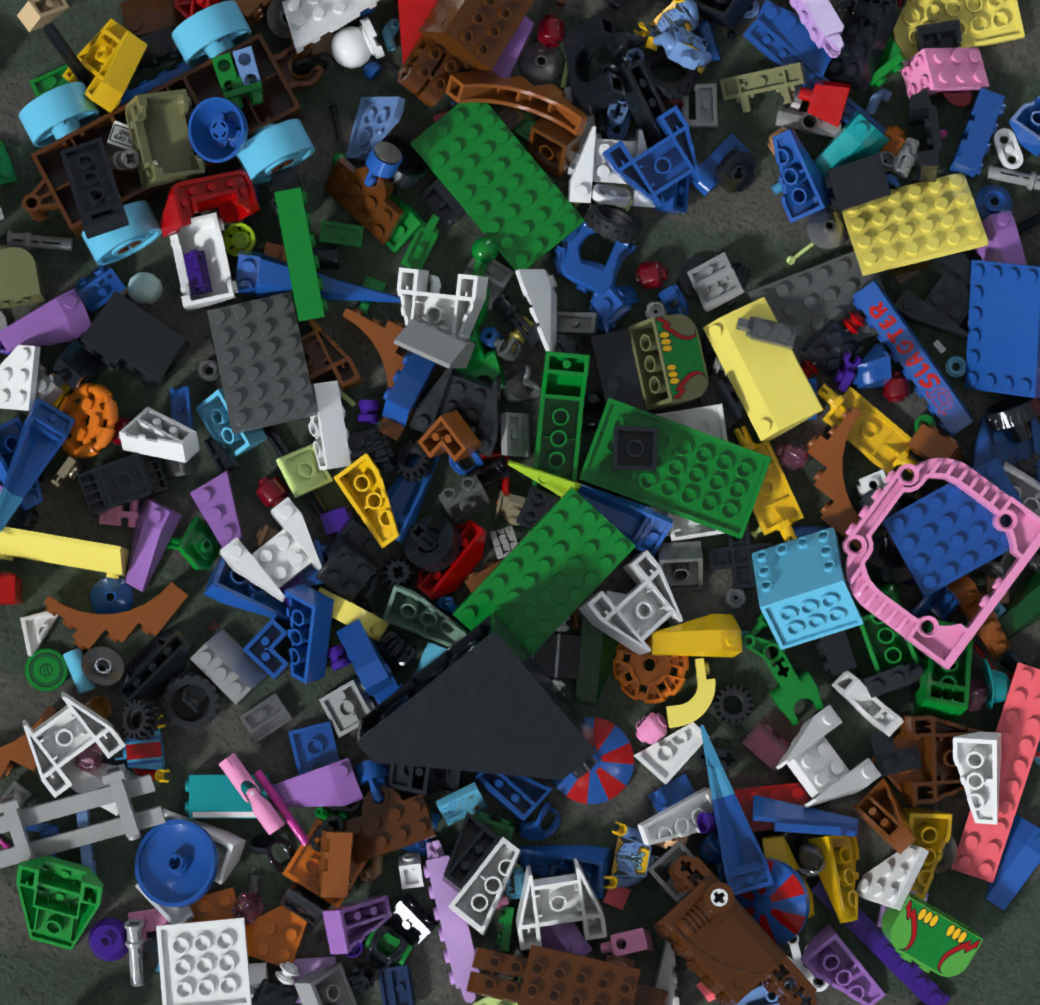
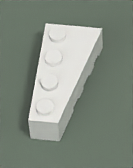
M502 837L449 905L450 910L483 936L521 854L520 850L504 837Z

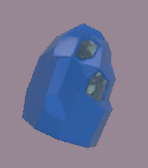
M676 283L657 294V298L664 306L668 315L682 314L688 317L689 307L687 301Z

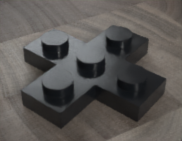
M747 524L742 539L727 534L729 547L707 549L709 570L731 569L733 589L755 588L751 553L772 547V542L751 544L749 526Z

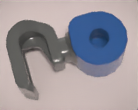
M486 327L480 335L481 341L490 349H496L497 355L506 362L514 361L523 347V344L514 336L509 343L505 341L504 336L494 327ZM517 343L516 349L511 353L512 347Z

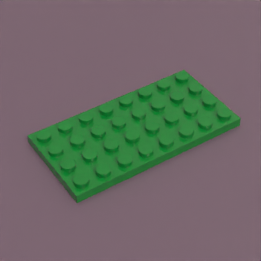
M458 103L410 143L411 147L463 207L484 235L492 238L497 243L498 252L514 271L529 269L584 222L581 215L488 103Z
M608 398L579 480L742 539L771 457ZM614 426L658 427L656 472L612 471Z
M571 486L456 608L453 615L471 631L494 612L532 656L636 545Z

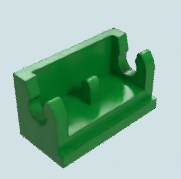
M378 929L371 931L364 944L365 947L370 948L372 937ZM387 932L380 939L378 949L383 954H393L400 943V939L394 934ZM408 943L402 956L393 962L403 966L413 946Z

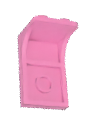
M979 47L924 48L909 59L910 61L905 64L906 67L902 70L909 100L912 94L925 90L928 91L930 96L944 91L980 90V88L987 89L990 87Z

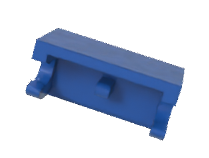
M186 386L181 389L170 388L171 419L194 430L190 387Z

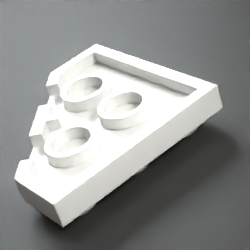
M18 345L1 363L0 409L31 411L36 399L41 347Z
M911 844L901 854L895 853L863 875L856 889L858 897L901 911L929 851Z

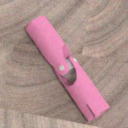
M235 753L219 763V766L241 797L247 803L250 801L254 815L269 835L285 825L271 803L263 796H260L261 790ZM248 781L255 786L250 788L245 794L241 791V784Z

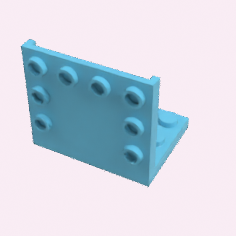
M834 527L751 553L759 606L781 650L864 624L862 615L845 581L837 534Z

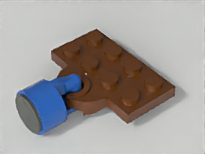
M377 142L373 145L366 158V165L358 169L345 157L338 159L323 189L380 242L386 244L391 239L405 213L390 199L393 191V182H390L388 179L395 175L403 157L395 145L388 142Z
M370 758L355 764L354 771L359 786H370V791L363 799L362 815L343 822L345 831L353 833L354 844L351 852L355 864L437 836L425 795L420 794L404 800L402 794L396 789L387 787L385 780L389 777L387 764L374 763Z

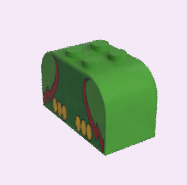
M910 892L901 911L887 907L881 919L882 932L895 947V951L900 954V957L910 963L913 960L918 964L919 968L927 973L933 971L944 977H952L962 973L983 941L973 928Z

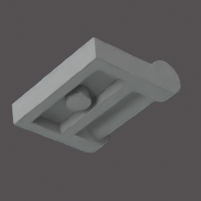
M716 83L695 84L694 90L690 92H695L696 120H689V95H684L680 99L684 104L681 109L683 117L687 121L689 128L717 127Z

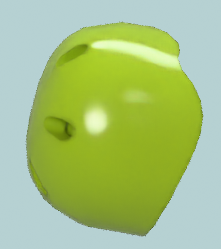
M244 223L229 225L223 233L226 252L232 256H238L239 250L242 249L252 252L257 242L254 230Z

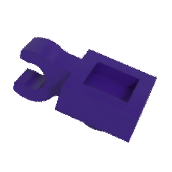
M849 351L845 352L843 356L845 364L836 371L834 376V383L837 389L846 392L855 375L854 371L861 363L859 355L856 356L855 360L849 361L851 357Z

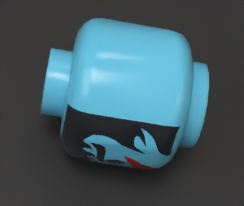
M523 867L514 868L505 887L504 893L510 896V899H520L526 873L523 872Z

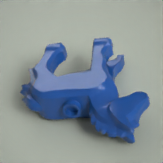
M583 222L580 227L562 241L563 247L557 245V249L554 250L556 253V257H553L554 266L559 275L572 284L577 285L575 289L586 294L588 291L593 293L589 311L599 315L597 329L601 332L609 333L611 328H616L615 323L631 310V305L623 306L609 321H605L593 304L609 288L617 287V274L621 264L637 246L616 241L605 266L581 259L580 252L582 244L589 236L595 234L592 231L593 229Z

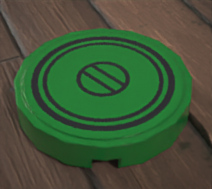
M40 649L36 651L33 656L28 658L25 665V675L28 682L40 691H53L60 688L69 674V669L63 655L53 649Z

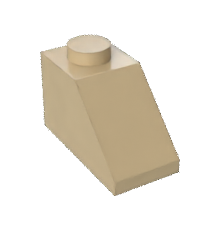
M29 0L17 17L26 29L32 32L43 28L68 10L70 6L65 0Z

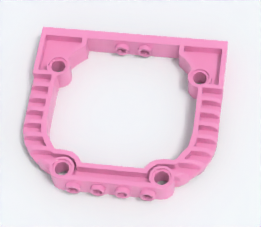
M933 458L916 465L904 464L899 466L896 471L891 470L884 479L887 482L882 489L878 487L871 496L874 500L870 506L865 505L859 512L858 516L861 518L856 524L852 522L845 531L847 537L843 541L842 548L848 555L846 559L847 583L851 593L860 605L944 669L949 670L1040 547V517L1015 498L1004 493L965 463L950 458ZM904 469L912 472V479L910 481L902 478ZM927 479H943L957 486L994 515L992 520L993 526L996 530L1006 533L1010 554L1017 558L1002 578L998 577L993 583L992 588L994 590L989 596L986 594L978 604L980 609L966 627L958 623L940 626L938 621L932 616L916 618L882 593L870 580L865 567V562L873 551L872 534L901 495L918 490ZM1002 515H1007L1010 518V524L1007 527L1002 526L1000 523ZM853 539L860 543V549L857 552H853L849 547V543ZM926 620L932 625V629L928 633L923 632L921 628L922 623Z

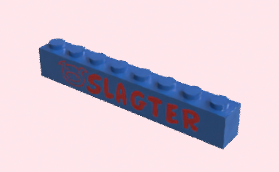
M873 279L854 292L853 304L859 311L863 310L866 314L865 321L871 328L875 327L878 331L877 337L882 345H888L891 350L890 356L895 363L900 362L904 368L902 373L908 381L912 379L916 385L914 389L920 398L924 397L929 403L926 406L933 416L937 415L941 420L939 425L945 433L949 432L953 436L974 421V417L877 280Z

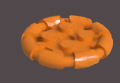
M90 382L77 389H73V392L71 394L68 393L62 400L59 410L65 414L68 413L67 415L74 418L75 422L70 430L72 437H67L61 448L70 456L81 459L99 454L100 450L106 448L116 432L114 430L115 424L118 422V406L116 401H113L111 391L101 384ZM80 398L81 401L77 404L75 401ZM90 416L89 424L86 426V420ZM105 420H107L106 428L103 427Z
M649 635L644 642L651 649V637ZM620 642L615 650L617 651L612 663L615 680L619 681L621 690L633 700L638 701L639 699L646 704L661 703L666 701L667 697L677 694L684 685L686 670L689 671L688 656L651 655V651L638 655ZM625 654L631 655L629 663L623 661ZM649 658L655 661V668L652 671H648L645 668V661ZM673 667L678 668L676 676L671 675ZM630 673L633 680L628 681L625 675ZM664 682L667 688L661 691L658 685ZM641 685L648 686L647 692L641 691Z

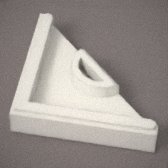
M48 611L20 617L29 657L33 656L58 618V614L53 616Z

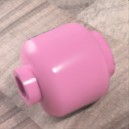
M650 712L636 723V736L642 743L647 742L653 745L667 734L668 723L660 713Z

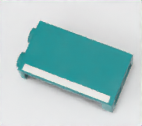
M189 775V779H186L185 791L189 792V801H185V814H189V818H256L250 801L247 803L241 797L226 775ZM251 775V777L254 779V781L261 790L260 796H263L265 799L269 801L268 794L265 792V790L263 789L259 781L256 779V777L254 775ZM248 781L241 784V791L245 794L250 788L255 786Z

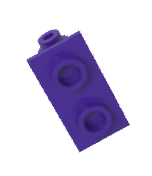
M194 249L190 253L183 254L191 296L213 292L204 250L198 251V249Z

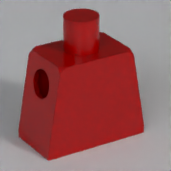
M817 80L813 90L801 87L798 99L810 102L807 110L809 114L835 127H839L852 84Z

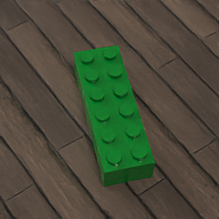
M301 187L274 191L298 321L325 317L324 312L328 311L325 297L321 298L320 290H324L322 277H317L316 269L320 268L318 256L313 255L312 247H316L313 233L309 234L308 229L312 222L310 212L305 213L304 204H308L306 191H301Z

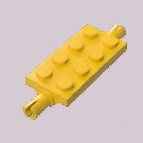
M824 384L819 389L817 395L831 405V410L822 419L831 428L834 424L837 426L843 421L841 416L848 407L853 409L855 406L861 411L846 441L879 469H883L885 474L888 475L896 465L918 464L908 452L910 450L908 443L912 438L851 386L843 396L837 395L827 384Z
M746 426L734 430L733 432L741 447L771 457L752 510L763 535L766 536L772 532L780 531L785 542L797 539L792 525L804 519V516L769 441L759 444L753 443Z

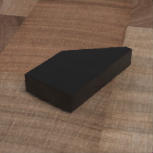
M212 438L204 440L221 474L225 471L231 472L239 466L230 446Z

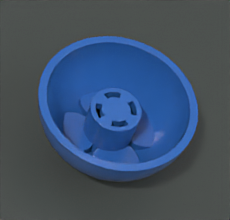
M220 97L205 99L195 107L190 116L188 136L191 146L206 161L219 163L234 158L244 148L248 139L249 129L246 116L234 102Z

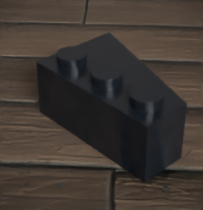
M171 25L138 37L148 45L134 74L141 73L142 69L158 67L161 64L183 59L171 36L176 27Z
M468 811L443 875V881L458 893L502 839Z

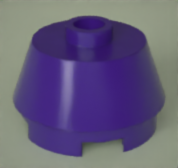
M104 918L95 923L91 928L88 943L92 953L97 958L109 962L116 961L124 957L129 951V948L125 945L127 929L124 928L122 921L116 918Z

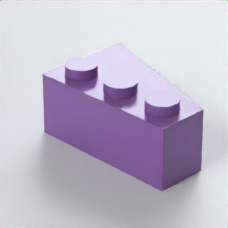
M225 471L190 493L222 548L236 537L240 541L244 539L228 471Z
M388 895L369 896L322 911L330 953H350L357 943L364 941L371 931H375L392 917Z

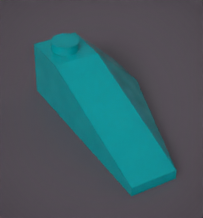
M857 111L813 162L823 177H826L827 170L877 154L890 139Z

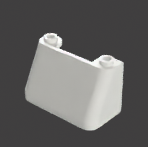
M217 213L193 217L190 219L191 225L182 227L177 234L170 236V243L173 248L181 286L180 290L183 294L181 299L183 307L187 312L235 298V293H239L236 280L232 281L224 245L222 231L225 230L223 218H218ZM194 249H198V251L204 250L213 292L191 296L183 254L190 253Z

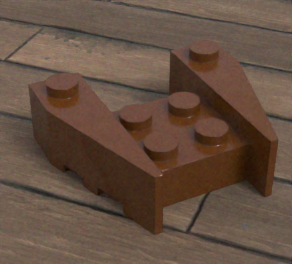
M310 319L309 322L314 331L301 336L311 382L334 372L344 392L363 383L352 359Z
M900 715L904 720L900 725L901 737L924 738L926 779L902 780L903 802L909 804L935 803L944 797L952 796L958 793V791L965 789L961 783L958 768L953 760V737L982 731L931 715Z

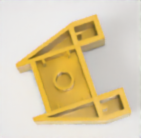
M112 18L77 55L80 62L93 78L84 95L110 113L120 104L121 97L148 45ZM68 67L62 77L70 83L79 82Z

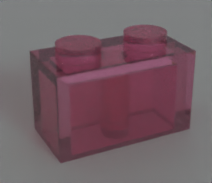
M757 723L740 743L772 771H775L777 769L776 766L783 755L786 754L790 745L783 738L777 739L772 735L774 730L766 723L762 725Z

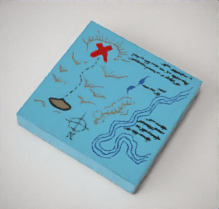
M475 782L435 801L448 826L465 818L467 811L470 814H474L487 807Z

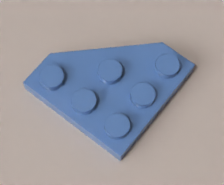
M399 96L360 98L346 152L349 160L364 161L367 158L373 145L381 142L400 121L406 99Z

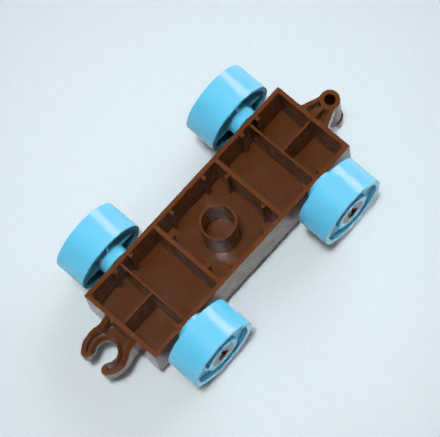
M224 1L195 13L175 28L171 36L187 66L194 68L147 93L186 89L187 96L191 99V108L185 114L188 126L190 116L200 102L211 97L224 98L211 58L230 52L236 73L239 74L233 51L251 46L264 92H262L263 103L252 106L249 96L241 98L244 106L242 111L246 116L249 132L244 148L236 157L242 169L248 173L252 183L260 184L272 180L271 174L294 169L315 152V147L301 123V120L305 118L294 95L300 91L309 90L320 83L324 76V70L322 66L316 65L307 75H296L292 70V64L297 58L311 56L313 53L311 45L304 46V50L298 54L295 45H291L284 49L282 53L272 55L261 33L249 38L252 31L235 1ZM72 82L40 95L27 104L18 115L35 147H43L31 154L43 179L31 193L24 196L22 206L36 222L48 219L50 210L60 209L70 230L78 239L83 237L97 265H107L138 252L162 234L161 227L148 201L169 191L173 185L181 181L144 188L140 181L137 166L132 169L126 168L125 170L114 168L113 173L130 225L87 239L60 151L99 137L103 140L108 156L113 155L117 151L127 150L107 143L114 121L127 125L125 107L128 103L97 119L99 111L95 103L84 95L87 89L83 82ZM205 160V171L213 168L214 166L222 162L214 163Z

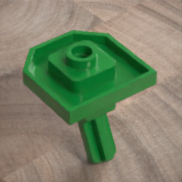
M199 516L193 518L182 538L171 537L166 547L179 550L195 570L210 569L219 554L218 539Z

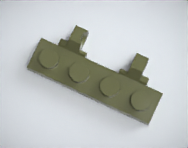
M802 62L720 79L723 100L736 98L737 103L741 102L743 113L754 111L751 104L753 102L752 98L756 97L755 94L776 90V93L781 92V95L784 97L783 104L795 102L793 91H796L795 85L806 83Z

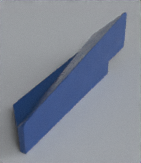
M758 795L753 797L752 820L773 822V831L857 837V818L809 807L805 808V806Z

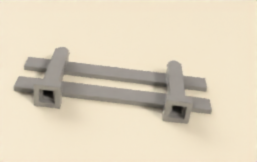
M125 764L103 769L101 777L104 784L109 783L108 786L19 810L22 800L19 793L1 797L0 813L4 814L0 815V834L10 831L14 846L0 850V868L126 834L130 841L136 840L141 837L140 830L166 823L161 806L135 812L130 799L156 791L151 774L124 781L127 773ZM110 803H116L120 817L38 840H29L25 828L27 826Z

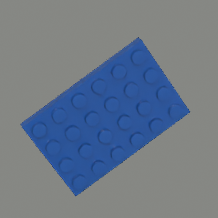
M997 457L974 469L1004 493L1023 504ZM951 483L924 496L882 521L923 597L930 595L1009 551L1006 533L996 530L993 526L992 520L994 515ZM1002 515L1000 518L1002 526L1007 527L1010 524V518L1007 515Z

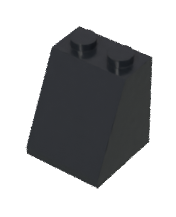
M879 153L827 170V176L824 177L826 188L831 189L833 197H830L832 209H836L838 214L887 201L891 196Z

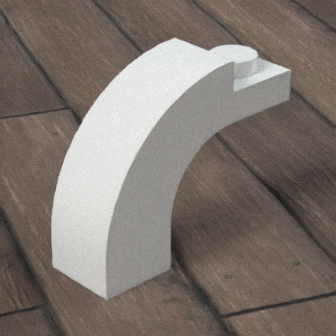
M843 672L832 684L850 705L888 737L904 722L899 715L883 704L877 697L871 698L866 686L851 672Z

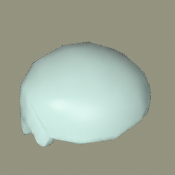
M139 272L130 278L127 290L129 297L136 303L153 304L161 297L163 287L161 280L154 274Z

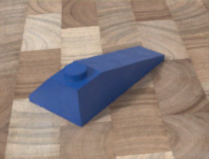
M877 343L856 367L855 375L852 379V385H856V390L882 388L892 378L890 355L885 351L881 343Z

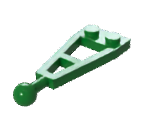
M343 153L335 154L331 160L332 166L335 167L338 159L342 157L348 160L347 156ZM391 193L390 199L405 212L391 239L386 243L394 253H398L424 224V221L411 207Z

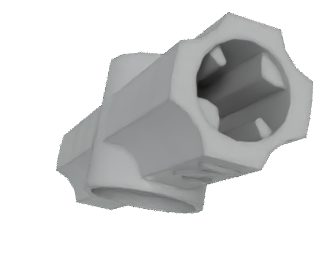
M779 107L775 126H785L788 129L792 128L804 134L834 138L841 130L842 120L839 127H835L808 112ZM806 118L811 119L814 126L812 128L806 127L803 120Z

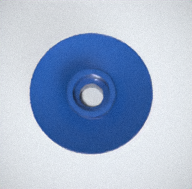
M104 577L93 586L90 601L97 614H116L130 610L133 603V592L130 585L125 583L124 579L120 577L119 579ZM109 593L114 594L115 598L113 601H108L107 595Z

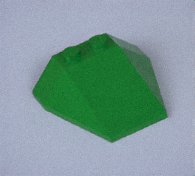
M52 856L39 857L18 864L16 884L30 939L68 950L73 949L102 901L104 885L90 867Z

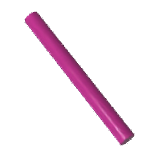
M258 770L254 773V776L304 846L310 840L262 770Z

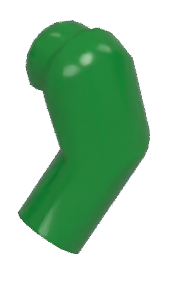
M318 807L315 811V816L322 820H325L330 815H336L323 807ZM339 811L336 815L343 822L348 820V815L344 811ZM330 820L328 823L337 825L338 820Z

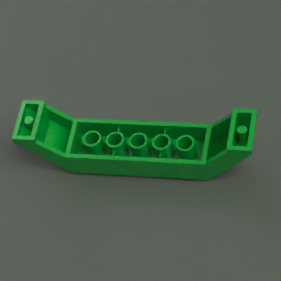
M546 351L540 391L533 468L576 482L590 355ZM532 479V486L560 497Z

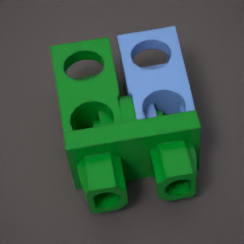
M251 46L233 51L239 74L236 73L230 52L211 58L225 99L234 102L241 110L244 109L241 98L247 96L250 97L252 106L263 103L262 92H264Z

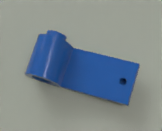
M733 134L703 163L698 165L702 181L696 184L690 174L689 182L704 197L718 185L717 177L714 175L715 168L732 149L746 153L750 152Z

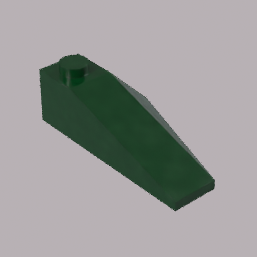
M1040 567L1006 605V611L998 618L1001 623L1000 627L1007 640L1040 620Z
M582 615L575 701L597 703L613 666V659H615L617 652L615 650L619 642L593 626L584 615Z

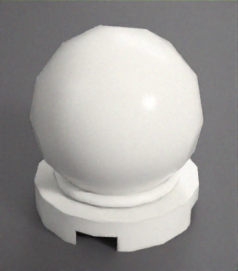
M368 17L360 20L361 25L359 28L354 26L344 27L335 33L331 42V52L334 59L341 66L350 69L357 68L367 63L371 55H375L376 59L385 56L382 46L378 44L375 37L377 36Z

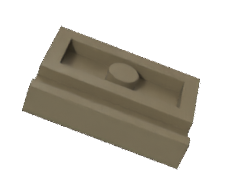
M69 456L57 472L59 477L56 481L52 480L51 482L65 490V483L67 481L71 482L72 479L75 481L78 478L77 475L81 474L82 470L80 468L82 464Z
M500 491L495 518H498L499 515L513 525H520L516 523V520L526 498L513 494L506 496L503 495L504 492Z

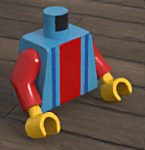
M157 724L156 727L159 730L158 732L154 731L155 736L150 737L151 739L149 740L125 737L126 746L114 754L115 760L127 759L128 768H132L134 774L138 776L151 774L154 781L169 782V780L164 778V774L170 772V770L165 769L161 729L166 725Z

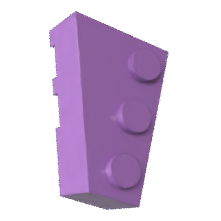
M526 15L492 69L501 78L512 76L534 30V23Z

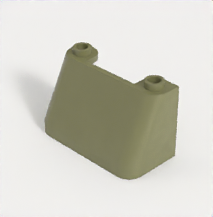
M186 89L138 94L125 107V116L132 147L139 155L137 169L144 188L202 176L205 173V160L198 154L194 155L188 136L185 114L191 108V99L187 96Z

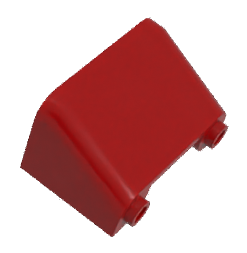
M236 170L181 181L173 185L160 221L163 237L175 235L182 227L191 225V216L198 212L217 209L219 217L223 218L225 223H234L259 211L260 208L254 186L248 173L244 170Z

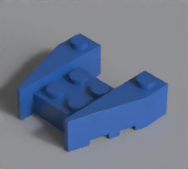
M677 105L656 118L666 138L633 158L621 140L602 153L612 172L657 209L663 206L657 195L684 177L691 174L696 184L702 181L689 126Z
M985 417L979 419L970 467L975 469L995 457L998 458L1002 466L1005 461L1015 466L1022 458L1028 460L1034 452L1040 456V426L1036 417L1027 422L1032 437L1020 443L1013 442L1009 428L996 431L989 430ZM1039 460V461L1037 462V464L1034 466L1035 468L1038 469V471L1035 473L1036 475L1034 476L1033 479H1035L1036 481H1038V482L1040 483V460Z
M359 619L336 632L349 659L354 665L353 668L364 689L370 697L374 696L378 705L403 685L402 683L398 685L376 643L372 638L368 637Z

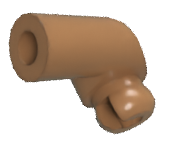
M383 855L373 858L372 864L361 871L360 878L362 881L372 882L382 874Z

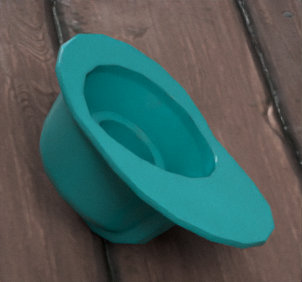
M983 658L982 671L985 693H988L987 690H989V696L987 694L988 698L985 701L987 700L986 706L990 710L993 704L1006 701L1011 683L1005 673L991 670L987 659Z

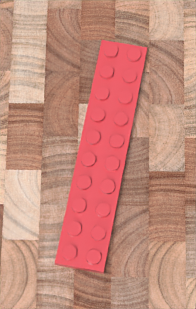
M1020 662L1017 664L995 732L1001 733L998 824L975 823L970 809L957 849V857L951 867L953 870L991 883L994 882L1040 740V669Z

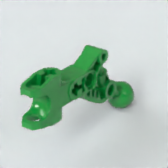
M478 238L472 245V255L476 261L471 275L485 277L488 263L497 257L498 246L492 238ZM487 285L485 302L469 336V341L475 342L476 345L467 368H456V370L478 379L488 376L492 379L493 383L497 375L500 374L501 391H504L506 387L501 358L497 355L496 349L486 353L484 343L480 339L479 327L485 322L490 302V289Z
M761 613L756 619L758 622L751 631L742 634V645L762 657L778 684V687L769 691L770 696L777 708L794 726L799 723L794 707L800 699H809L819 711L824 706L818 687L809 672L805 670L796 675L785 655L787 648L781 650L775 637L770 639L757 637L764 627L767 628L769 626L763 613ZM770 646L776 648V654L773 657H768L766 654V650ZM778 661L781 666H783L784 668L786 667V669L784 670L785 674L782 675L780 673H777L780 671L778 665L776 663H771Z

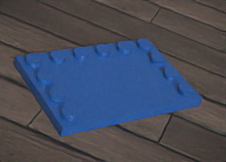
M972 260L965 375L966 389L1040 398V266Z

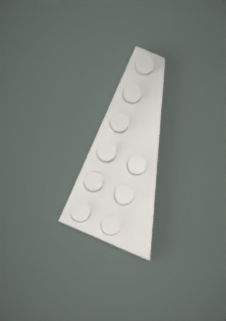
M380 0L283 1L282 5L297 54L304 50L303 47L309 43L315 44L320 41V37L327 32L333 33L360 16V12L368 7L369 9L377 6L376 2Z

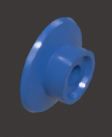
M988 185L977 193L975 205L979 215L986 219L989 215L1010 211L1012 200L1008 191L1003 187ZM991 199H996L998 204L992 205Z

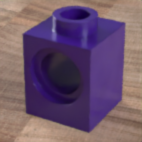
M345 507L320 515L327 536L337 534L350 517L353 518L351 510L347 511Z

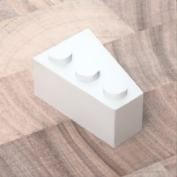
M146 407L119 432L124 451L186 463L200 450L196 431L150 407Z

